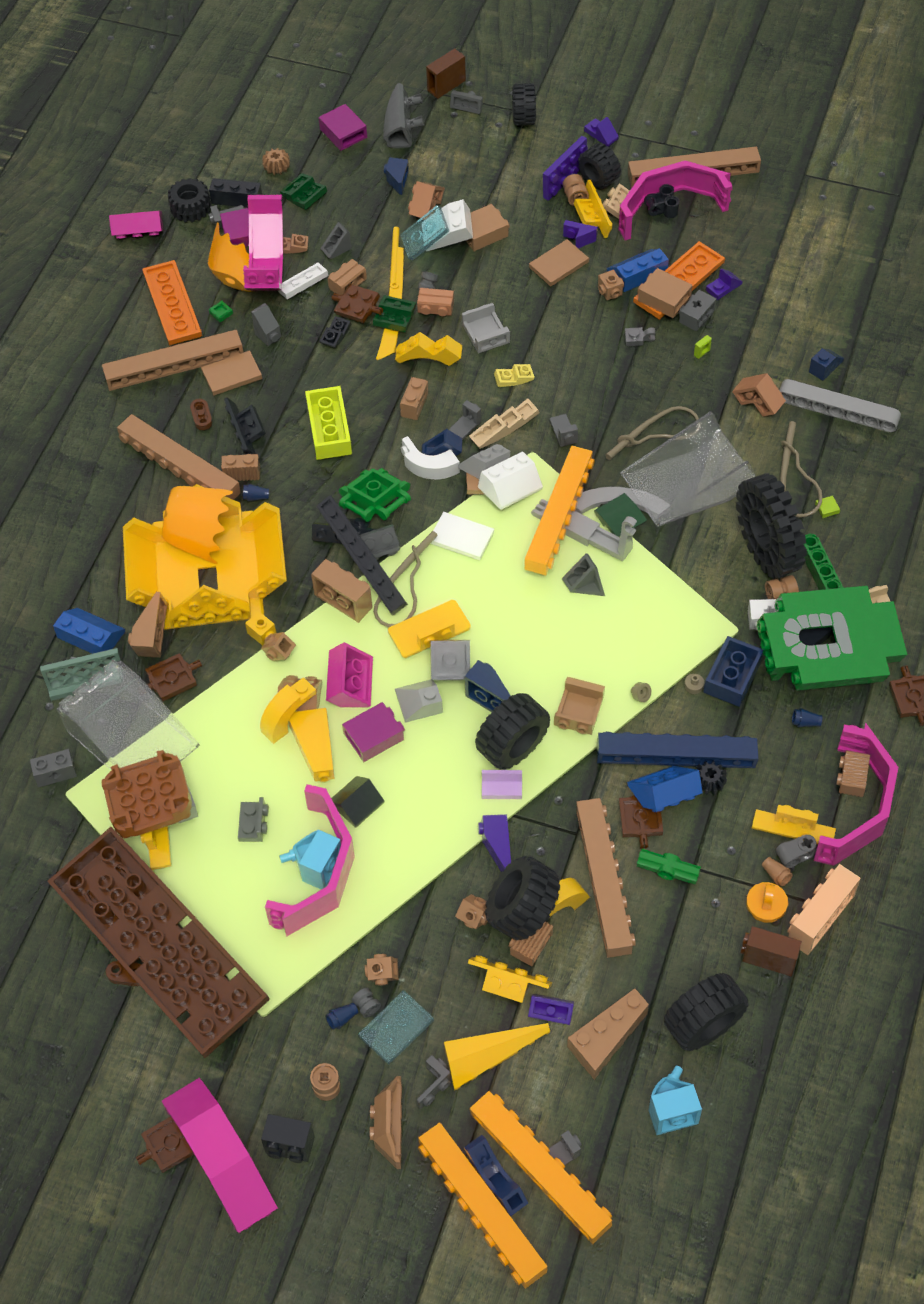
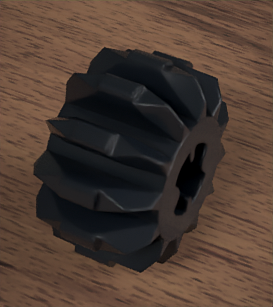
M707 761L703 765L698 764L697 770H699L702 790H705V794L707 795L711 791L715 795L717 790L722 791L727 783L726 770H722V765L716 766L714 761L711 764H708Z

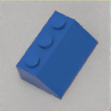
M660 248L650 249L608 267L607 271L614 270L618 277L622 278L624 282L623 292H626L644 284L649 274L653 273L657 268L665 271L668 268L669 259Z
M79 608L63 611L53 625L57 638L92 654L113 649L125 632L124 628Z
M671 766L627 782L628 787L643 808L652 809L653 812L662 811L666 806L680 804L679 801L692 800L696 795L703 793L699 770Z

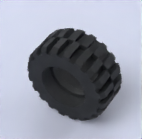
M517 693L512 695L509 699L502 701L486 717L485 722L482 723L476 735V749L497 769H510L514 765H518L523 759H526L543 740L542 738L546 735L547 728L550 726V715L529 694Z
M522 856L513 860V863L508 864L506 869L499 874V878L494 882L493 888L488 894L489 898L485 905L487 908L485 915L488 923L514 940H524L529 938V936H533L538 929L540 930L543 927V923L549 919L551 911L556 906L555 902L558 900V891H560V880L556 872L531 856Z
M717 973L715 976H709L707 979L698 982L697 985L688 989L685 994L683 993L672 1004L671 1008L667 1010L664 1016V1025L682 1049L687 1051L697 1050L719 1038L720 1035L726 1033L730 1027H733L742 1018L749 1006L748 998L730 975Z

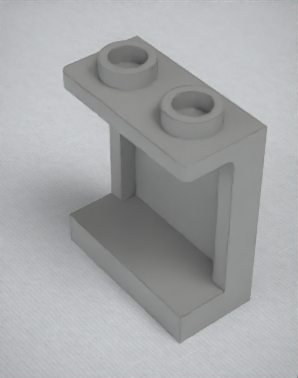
M493 303L462 313V325L478 353L510 343V331L508 327H503L495 313Z

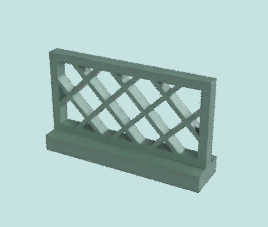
M117 648L40 666L51 701L127 683L124 666ZM62 672L67 673L65 676L60 675Z

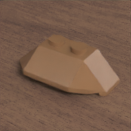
M396 1076L375 1097L374 1105H370V1119H374V1127H370V1140H374L375 1148L396 1169H401L402 1079L401 1076Z

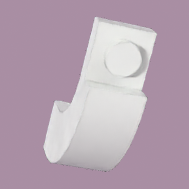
M408 436L402 439L401 452L404 456L405 466L413 474L422 478L437 480L449 478L460 473L458 468L460 462L451 449L439 455H425L417 450Z

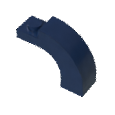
M483 1135L464 1147L470 1158L469 1162L510 1217L528 1204L520 1186L502 1168Z

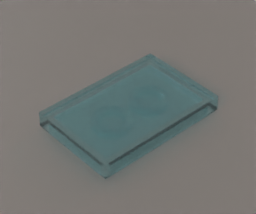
M435 206L401 234L408 259L411 261L449 232L440 206Z
M403 990L358 1035L389 1065L434 1021V1018Z

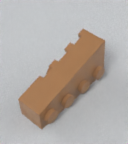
M633 989L568 1037L567 1047L594 1080L648 1013L649 1004L636 989Z

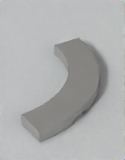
M601 487L583 492L582 496L576 500L578 504L575 511L583 514L590 509L600 507L601 504L608 503L623 493L640 510L652 515L656 519H659L668 512L670 505L640 490L625 487Z

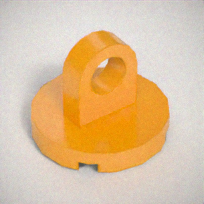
M762 882L754 885L749 890L746 898V907L756 920L772 923L785 915L788 907V897L778 885Z

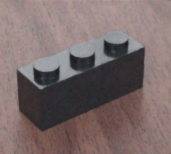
M212 178L209 188L211 204L235 207L242 205L244 208H248V195H262L261 183Z

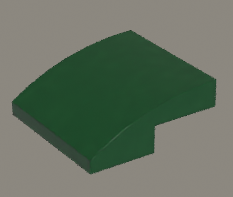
M301 173L284 187L280 194L296 206L306 210L328 190L325 185L316 183L312 176Z
M384 295L378 306L383 308L382 315H375L373 325L406 332L414 314L416 302Z
M625 493L594 510L602 525H606L609 531L618 537L621 535L622 522L626 517H633L637 520L632 528H636L647 521L637 505Z

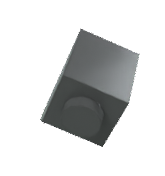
M264 303L251 311L255 335L267 346L278 341L281 338L280 326L267 304Z

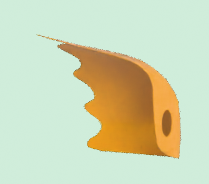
M217 223L208 258V266L217 279L231 288L252 292L244 288V265H247V268H249V254L245 249L244 243L239 245L231 244L229 233L221 236L219 233V223Z
M191 486L172 488L164 513L163 539L181 550L217 564L209 553L220 550L219 546L213 541V537L215 534L224 531L223 526L218 521V515L229 510L221 502V498L232 494L233 491Z

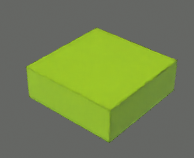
M706 335L695 344L694 356L699 359L710 351L712 339L710 336Z
M830 496L822 499V504L818 511L822 518L839 514L840 508L834 497Z

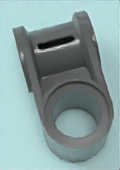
M802 835L794 840L780 844L775 851L782 864L787 868H792L801 862L813 858L816 840L811 835Z

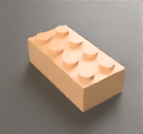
M841 864L835 870L832 868L825 877L827 879L824 884L820 883L816 887L814 897L812 899L808 898L802 906L803 911L800 915L796 913L790 921L791 926L787 931L789 933L788 937L802 941L800 950L806 955L811 953L855 896L861 878Z

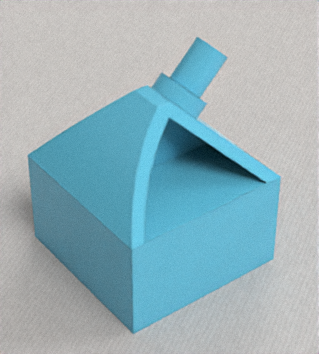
M317 830L297 842L288 853L279 855L281 863L290 860L292 862L296 861L302 881L322 890L330 882L341 848V840Z
M675 1066L672 1073L662 1078L653 1089L649 1114L656 1135L699 1124L702 1108L694 1084L679 1080L683 1071L679 1066Z

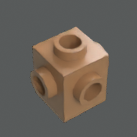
M614 270L598 275V290L601 295H604L606 300L622 295L624 282Z
M284 632L268 635L261 649L270 660L278 661L287 659L296 644Z
M472 894L462 900L455 917L462 920L469 928L477 929L482 925L485 926L488 923L485 915V910L487 909L485 906L486 901Z
M386 954L374 955V958L367 959V965H365L366 977L378 986L388 985V981L399 980L398 959L386 957Z

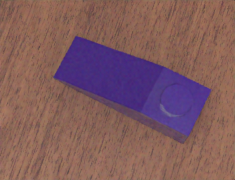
M507 814L483 815L481 822H478V834L482 835V842L502 872L508 864H511Z

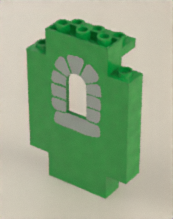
M868 586L782 593L774 604L776 612L763 613L757 621L761 648L764 650L763 655L766 657L765 665L771 681L779 680L784 673H792L791 680L795 684L796 691L884 682L890 676L887 663L900 662L907 655L894 601L872 603ZM832 627L836 643L808 646L800 641L799 632L803 629Z

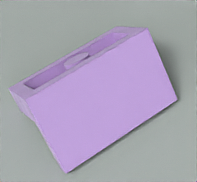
M482 770V799H522V770Z

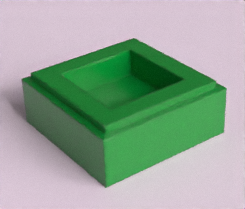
M220 301L209 309V313L217 321L222 322L233 314V310L223 301Z

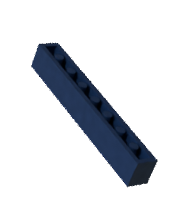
M606 731L598 733L597 763L698 766V764L703 765L705 761L708 764L714 761L716 766L721 764L722 767L756 768L758 762L757 738L749 736L731 737L725 735L714 737L710 735L692 736L690 734L671 735L668 733L655 735L651 733L632 734L630 732L612 733Z

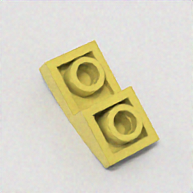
M514 364L512 369H496L494 372L498 387L519 385L532 381L535 378L530 364Z

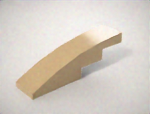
M526 399L516 408L512 406L502 415H494L469 435V437L481 449L509 435L540 412L529 399Z

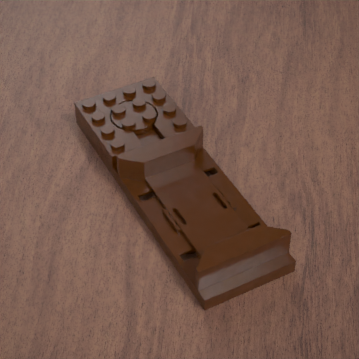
M112 827L108 828L48 880V883L204 1058L211 1054L270 1000L260 986ZM188 916L192 921L181 929L177 924ZM140 958L143 964L133 971L130 966ZM235 967L239 973L229 981L225 975ZM187 1011L191 1016L180 1024L176 1019Z

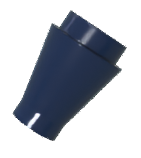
M249 483L243 487L244 500L255 501L269 498V489Z
M799 708V710L794 709L792 724L797 727H820L822 715Z
M352 1002L348 1005L329 1010L325 1017L328 1025L334 1030L336 1028L340 1029L359 1012L356 1005Z

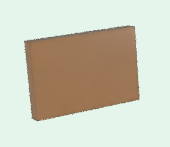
M567 239L530 262L529 268L549 286H553L587 264L589 257Z
M250 351L201 367L213 396L262 379V374Z

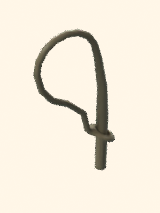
M676 406L666 409L646 420L628 435L618 437V444L605 456L608 460H611L624 447L641 444L650 438L679 439L688 437L698 430L700 426L699 417L693 410L687 407ZM673 410H685L696 419L695 428L686 434L648 435L639 441L634 440L650 424Z
M791 421L789 422L786 441L781 442L784 453L780 481L784 484L786 491V476L790 455L795 454L797 469L807 480L815 485L819 496L818 504L812 511L796 515V517L801 518L814 514L822 504V490L818 483L800 467L799 453L792 446L796 422Z
M431 531L417 547L412 545L413 552L390 577L394 583L416 560L417 565L410 575L413 608L405 620L411 618L416 611L417 597L414 591V575L421 564L419 555L438 536L435 531ZM378 596L374 604L373 611L375 619L381 625L391 627L395 624H388L382 621L378 616L377 609L379 603L381 602V599Z

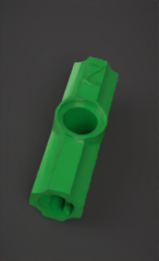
M645 849L640 851L637 861V867L656 872L663 879L674 880L675 878L695 885L701 870L700 866L681 861L674 854L665 853L661 855Z

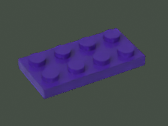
M581 136L543 173L544 199L549 201L563 187L564 179L569 175L577 174L580 170L578 158L588 149L586 137Z

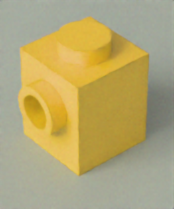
M259 611L245 623L247 634L262 646L265 644L264 640L268 635L276 633L275 624Z

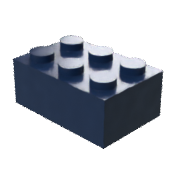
M727 636L705 680L704 693L740 707L761 664L764 650Z

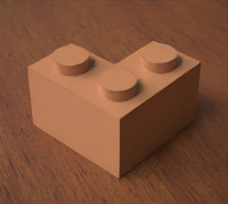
M417 181L412 190L413 199L408 206L409 214L424 219L429 218L434 213L435 205L441 204L445 188Z
M768 373L743 378L732 391L741 405L754 403L762 416L774 415L786 401Z

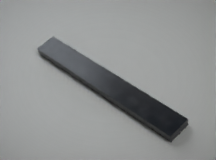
M330 495L316 505L389 612L394 615L408 604L335 499Z

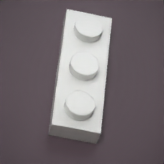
M316 263L283 282L282 290L278 292L286 299H289L327 277L328 271L322 265Z

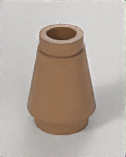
M768 857L762 863V867L776 885L785 886L792 879L793 874L790 872V869L771 857Z

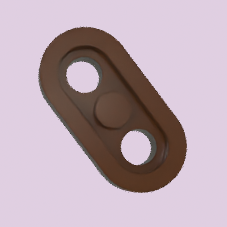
M204 399L192 401L190 408L195 427L199 430L209 429L212 426V418L208 403Z
M119 961L111 962L107 966L106 976L111 983L140 986ZM133 963L130 968L135 971L142 964ZM114 969H120L117 973H113Z

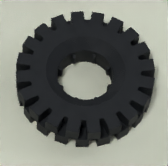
M769 473L742 481L738 486L739 491L736 492L738 500L736 502V510L741 514L738 516L739 525L744 526L745 529L741 532L743 538H748L749 540L747 547L750 553L754 552L755 562L757 565L761 564V570L765 574L768 573V576L772 578H779L800 570L806 561L804 557L807 554V549L803 545L806 544L805 534L800 532L804 527L802 520L796 518L799 512L795 504L791 505L792 497L790 493L785 491L784 484L780 480L777 481V477Z

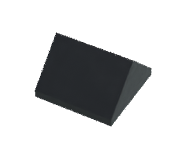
M356 776L331 798L339 814L355 828L385 802L371 780Z

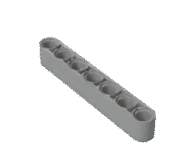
M790 379L784 380L779 389L786 400V404L886 432H894L901 417L900 411L895 408Z

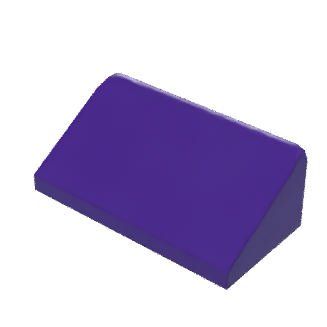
M533 994L528 1017L570 1025L575 1002Z

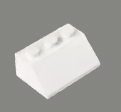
M524 452L481 471L478 488L500 510L543 488L535 463Z

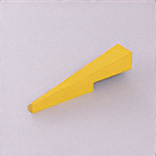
M549 1024L534 1025L444 1042L454 1090H458L463 1084L476 1079L484 1071L492 1069L515 1055L528 1044H533L541 1036L549 1034Z

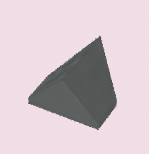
M338 222L320 249L329 259H333L350 250V232L341 222Z
M586 553L564 575L562 580L572 593L605 596L597 566L589 554Z

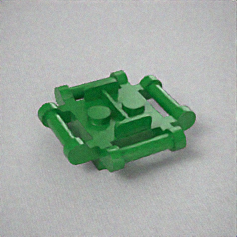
M374 468L370 471L364 470L360 473L359 477L347 486H342L339 489V493L342 496L339 506L353 511L366 522H369L375 513L382 520H386L393 511L411 500V496L407 493L410 489V483L399 480L383 468L378 471ZM398 497V499L394 501L392 504H390L387 508H383L393 499Z

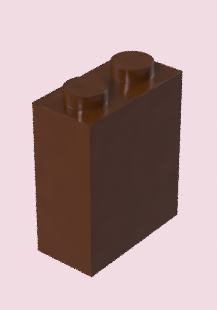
M454 48L426 66L427 91L438 99L466 81L465 56L463 53Z
M752 926L750 933H746L741 949V953L744 954L743 962L792 977L802 941Z

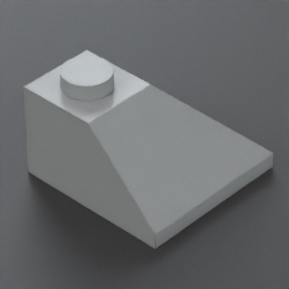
M430 679L395 688L405 723L443 713L442 699L438 687L433 680Z

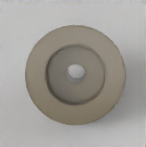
M698 674L688 675L684 684L686 691L690 694L702 692L704 688L703 677Z
M637 682L631 688L633 699L636 701L646 702L651 697L652 690L648 683Z

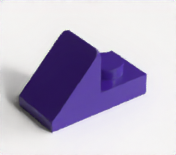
M608 117L601 122L595 118L584 126L586 133L606 146H610L619 139Z
M565 220L563 237L576 239V247L581 248L597 240V227Z
M720 269L719 278L707 285L706 291L716 300H719L740 286L743 281L732 272Z

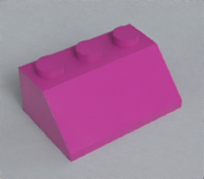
M162 211L109 215L111 235H116V239L126 238V234L139 237L143 236L142 233L149 232V235H159V231H163Z
M345 642L329 650L326 701L339 707H370L373 656Z

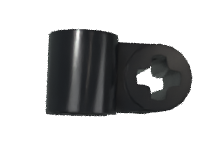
M664 184L660 186L658 193H651L645 196L643 201L648 206V213L651 216L662 213L667 218L678 216L679 199L674 196L673 186Z

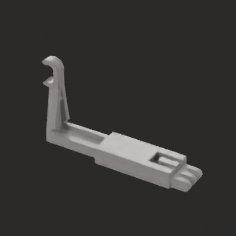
M541 499L531 514L541 520L548 501ZM572 511L571 523L565 527L566 536L587 547L590 544L624 561L633 549L632 536L636 530L632 527L636 524V519L629 516L626 517L622 522L621 535L618 537L600 528V523L577 511Z

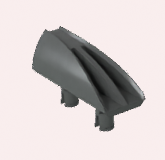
M400 83L396 85L391 94L384 120V140H386L387 146L392 148L411 147V130L414 127L425 126L422 115L413 119L410 118V107L423 104L422 94L419 93L408 97L403 84Z

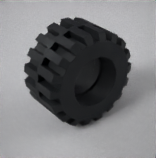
M533 83L514 84L512 87V110L515 125H534L536 122V92Z
M603 143L594 144L578 158V165L583 177L587 181L591 180L597 189L606 188L621 175V165L613 150Z
M188 178L187 180L181 179L180 182L177 181L175 185H171L168 190V201L171 214L180 221L184 220V222H194V220L199 221L202 217L207 216L206 214L210 212L211 201L209 190L204 182Z

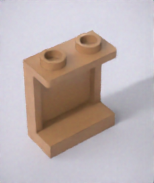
M567 677L565 690L558 711L554 716V725L561 729H570L580 734L592 735L603 702L605 686Z

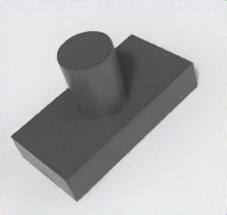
M453 90L451 92L450 108L481 114L483 97L477 96L473 91L464 93Z

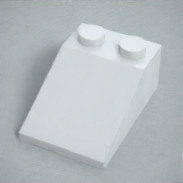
M463 199L445 205L423 221L425 250L430 251L473 238L470 209Z

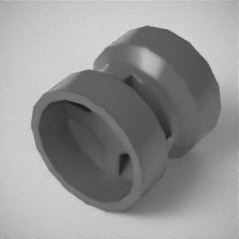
M422 271L421 277L423 280L419 282L418 288L435 289L434 282L437 281L438 275Z
M368 987L358 991L352 998V1002L360 1008V1013L364 1018L372 1016L381 1007L380 1002L372 997L373 993Z

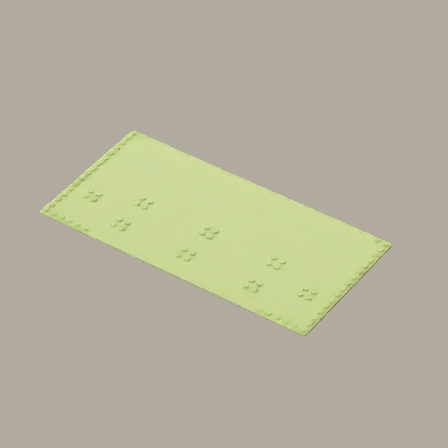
M534 452L527 456L535 463L543 486L542 490L502 510L485 494H473L449 512V514L494 528V534L481 560L429 544L419 555L421 564L414 575V591L417 597V606L412 616L414 617L450 600H456L468 619L471 628L448 640H470V669L478 660L490 664L511 696L517 693L529 694L548 711L550 726L547 728V733L543 736V740L526 759H523L518 765L506 769L522 770V799H482V770L503 769H497L476 749L475 739L477 738V732L480 730L482 723L485 722L486 717L492 712L465 696V680H433L438 687L442 699L443 713L405 723L395 688L431 679V647L407 658L402 657L388 633L389 627L381 625L375 619L373 611L378 594L364 575L359 580L369 584L373 608L359 623L328 603H324L285 632L296 644L287 659L270 660L261 649L66 792L70 802L101 835L110 827L114 829L109 819L110 815L102 788V779H105L106 775L111 771L110 767L118 764L119 768L156 757V751L164 750L165 753L173 754L174 756L177 755L183 767L198 817L168 826L171 866L152 871L268 995L270 1000L257 1011L261 1017L271 1013L482 841V835L478 834V822H481L483 815L507 814V820H509L597 748L598 733L606 731L616 733L721 648L727 636L733 638L738 634V628L633 537V549L624 561H621L590 544L587 547L565 535L564 540L559 542L560 550L558 555L555 554L553 557L555 559L552 569H548L546 576L525 570V557L541 521L534 517L531 512L541 499L549 501L560 475ZM598 507L582 514L600 523V528L610 532L606 525H602L594 512ZM438 521L402 546L396 554L387 557L379 563L389 578L413 552L412 545L417 547L434 530ZM586 553L589 554L597 566L605 596L572 593L562 580L564 575ZM416 560L393 583L408 605L394 615L389 612L382 600L378 605L377 613L379 618L388 624H397L404 621L412 611L413 597L410 589V575L417 565ZM343 642L373 656L370 707H339L326 701L329 650ZM294 675L298 676L299 679L314 676L322 680L318 709H327L335 779L326 782L314 781L289 726V721V733L274 744L261 732L260 721L264 710L278 693V686L286 676ZM567 677L605 686L603 702L592 735L580 734L577 731L561 729L554 725V716L558 711ZM637 682H644L650 685L652 692L648 701L639 702L633 699L631 688ZM383 702L386 707L392 709L395 720L397 722L400 721L404 726V740L363 763L343 734L342 724ZM356 776L369 778L385 802L356 828L340 814L352 837L355 858L339 907L286 937L285 928L276 929L269 925L265 910L267 900L296 905L321 889L302 881L296 861L292 862L290 860L281 863L279 855L288 853L297 842L317 830L336 837L325 814L307 809L304 793L306 784L326 788L332 798ZM259 797H264L265 804L269 806L268 816H265L264 822H267V834H263V842H239L238 828L241 802H259ZM141 836L123 838L150 868L149 849L145 843H142ZM186 916L179 924L184 928L192 920ZM234 967L225 976L230 981L239 971Z

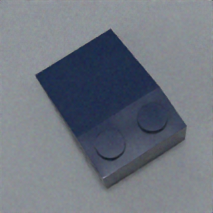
M478 660L465 675V696L490 712H493L495 707L511 696L495 669L488 663Z

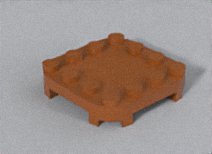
M164 750L156 751V757L119 768L118 764L110 767L111 771L106 775L105 779H102V788L110 815L109 819L115 831L122 838L138 836L190 817L192 800L185 773L177 755L165 753Z

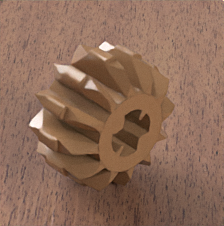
M271 148V151H266L262 158L264 170H267L268 174L273 173L275 175L279 173L281 175L282 172H287V168L290 165L289 155L284 149L279 150L277 148L273 150Z

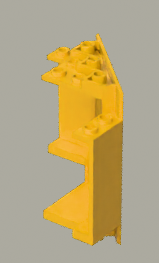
M226 496L221 498V502L229 510L218 515V521L223 526L224 531L215 534L213 537V541L219 546L220 550L209 553L217 564L206 561L166 542L162 537L163 521L154 522L151 525L132 518L123 526L126 600L146 607L156 591L161 592L167 602L164 630L248 620L258 611L264 615L263 598L287 581L280 510L278 507L264 502L254 511L242 512L240 502ZM216 567L218 590L205 585L199 588L198 569Z

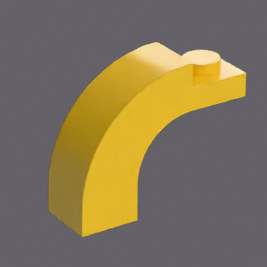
M304 677L291 687L287 684L274 696L264 710L260 721L261 732L273 744L288 734V721L297 708L316 695V689Z
M566 878L560 880L559 897L555 902L554 910L550 913V917L560 909L568 906L576 910L590 898L576 879Z

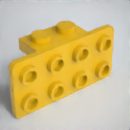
M450 600L389 627L388 633L402 657L407 658L430 648V640H448L470 630L471 625L456 600Z

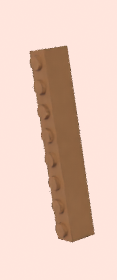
M756 146L628 162V177L632 188L643 172L681 161H689L731 173L730 176L758 173L760 171L761 159Z
M237 330L105 363L102 364L109 391L203 367L243 353V348Z
M131 414L117 427L119 439L123 443H128L137 452H142L148 459L159 463L162 468H167L176 477L184 479L190 486L197 484L204 488L230 490L233 493L226 495V497L233 500L241 493L238 481Z
M600 798L576 801V814L607 958L632 954V948L636 945L635 937L629 931L631 919L630 915H626L625 908H627L626 897L621 894L623 889L622 878L618 877L616 872L619 871L618 860L613 858V853H615L614 842L609 840L611 828L610 824L605 821V817H607L606 806L602 805Z

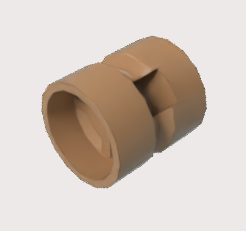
M572 174L564 179L563 188L568 202L572 206H574L575 199L589 198L582 176Z
M793 575L782 577L780 581L774 579L765 582V591L768 599H777L782 593L799 592Z
M327 1063L314 1067L311 1071L310 1079L315 1096L324 1101L337 1097L341 1086L336 1068Z

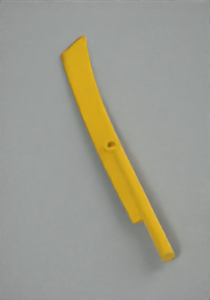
M394 227L389 296L402 299L403 248L399 247L400 229L399 227ZM384 328L376 360L395 353L398 331Z

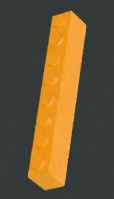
M571 446L526 554L525 570L546 576L548 569H552L555 560L553 557L555 554L558 555L560 550L559 542L564 540L566 535L565 527L570 525L572 511L575 512L578 501L576 500L582 496V485L587 483L589 469L592 470L595 459H592L593 451Z
M488 1091L470 1108L472 1117L579 1231L594 1244L612 1226L611 1213L604 1206L600 1208L595 1203L596 1198L589 1190L584 1191L579 1186L581 1183L578 1178L572 1173L569 1175L564 1170L565 1165L557 1157L554 1159L549 1154V1148L542 1141L538 1143L535 1140L533 1131L527 1125L523 1127L518 1122L520 1119L513 1110L508 1111L503 1106L505 1103L499 1095H493Z
M438 1123L418 1138L420 1153L424 1158L429 1157L432 1161L431 1167L438 1176L440 1174L445 1179L444 1185L447 1190L457 1195L459 1198L457 1202L464 1212L468 1210L471 1214V1222L477 1230L482 1229L485 1234L483 1237L489 1247L492 1248L494 1246L499 1253L497 1255L503 1266L508 1265L512 1270L511 1276L518 1285L522 1284L526 1289L546 1274L547 1265L442 1124Z

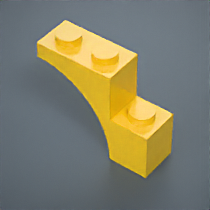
M419 332L397 346L395 360L402 363L410 359L427 358L450 366L461 359L462 345L448 335L434 342Z

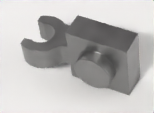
M642 327L625 328L626 346L643 345V341H655V328H648L645 331L642 330Z

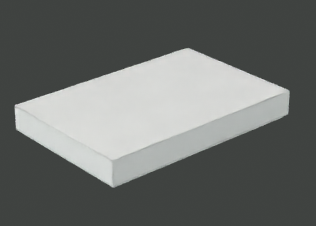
M443 512L433 530L438 536L430 544L481 560L494 534V528Z

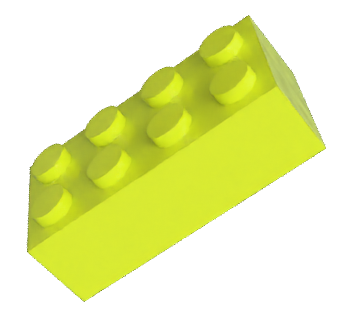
M341 387L305 391L316 459L351 455V441Z

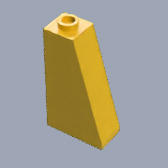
M320 708L294 712L289 719V726L314 781L326 782L335 779L327 709Z

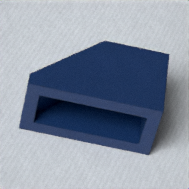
M389 157L388 163L384 165V174H386L387 182L400 195L403 194L409 174V162L407 159Z
M822 348L811 358L809 373L824 381L844 361V358L832 350Z
M448 429L422 444V453L425 455H439L450 449L455 456L462 453V438Z

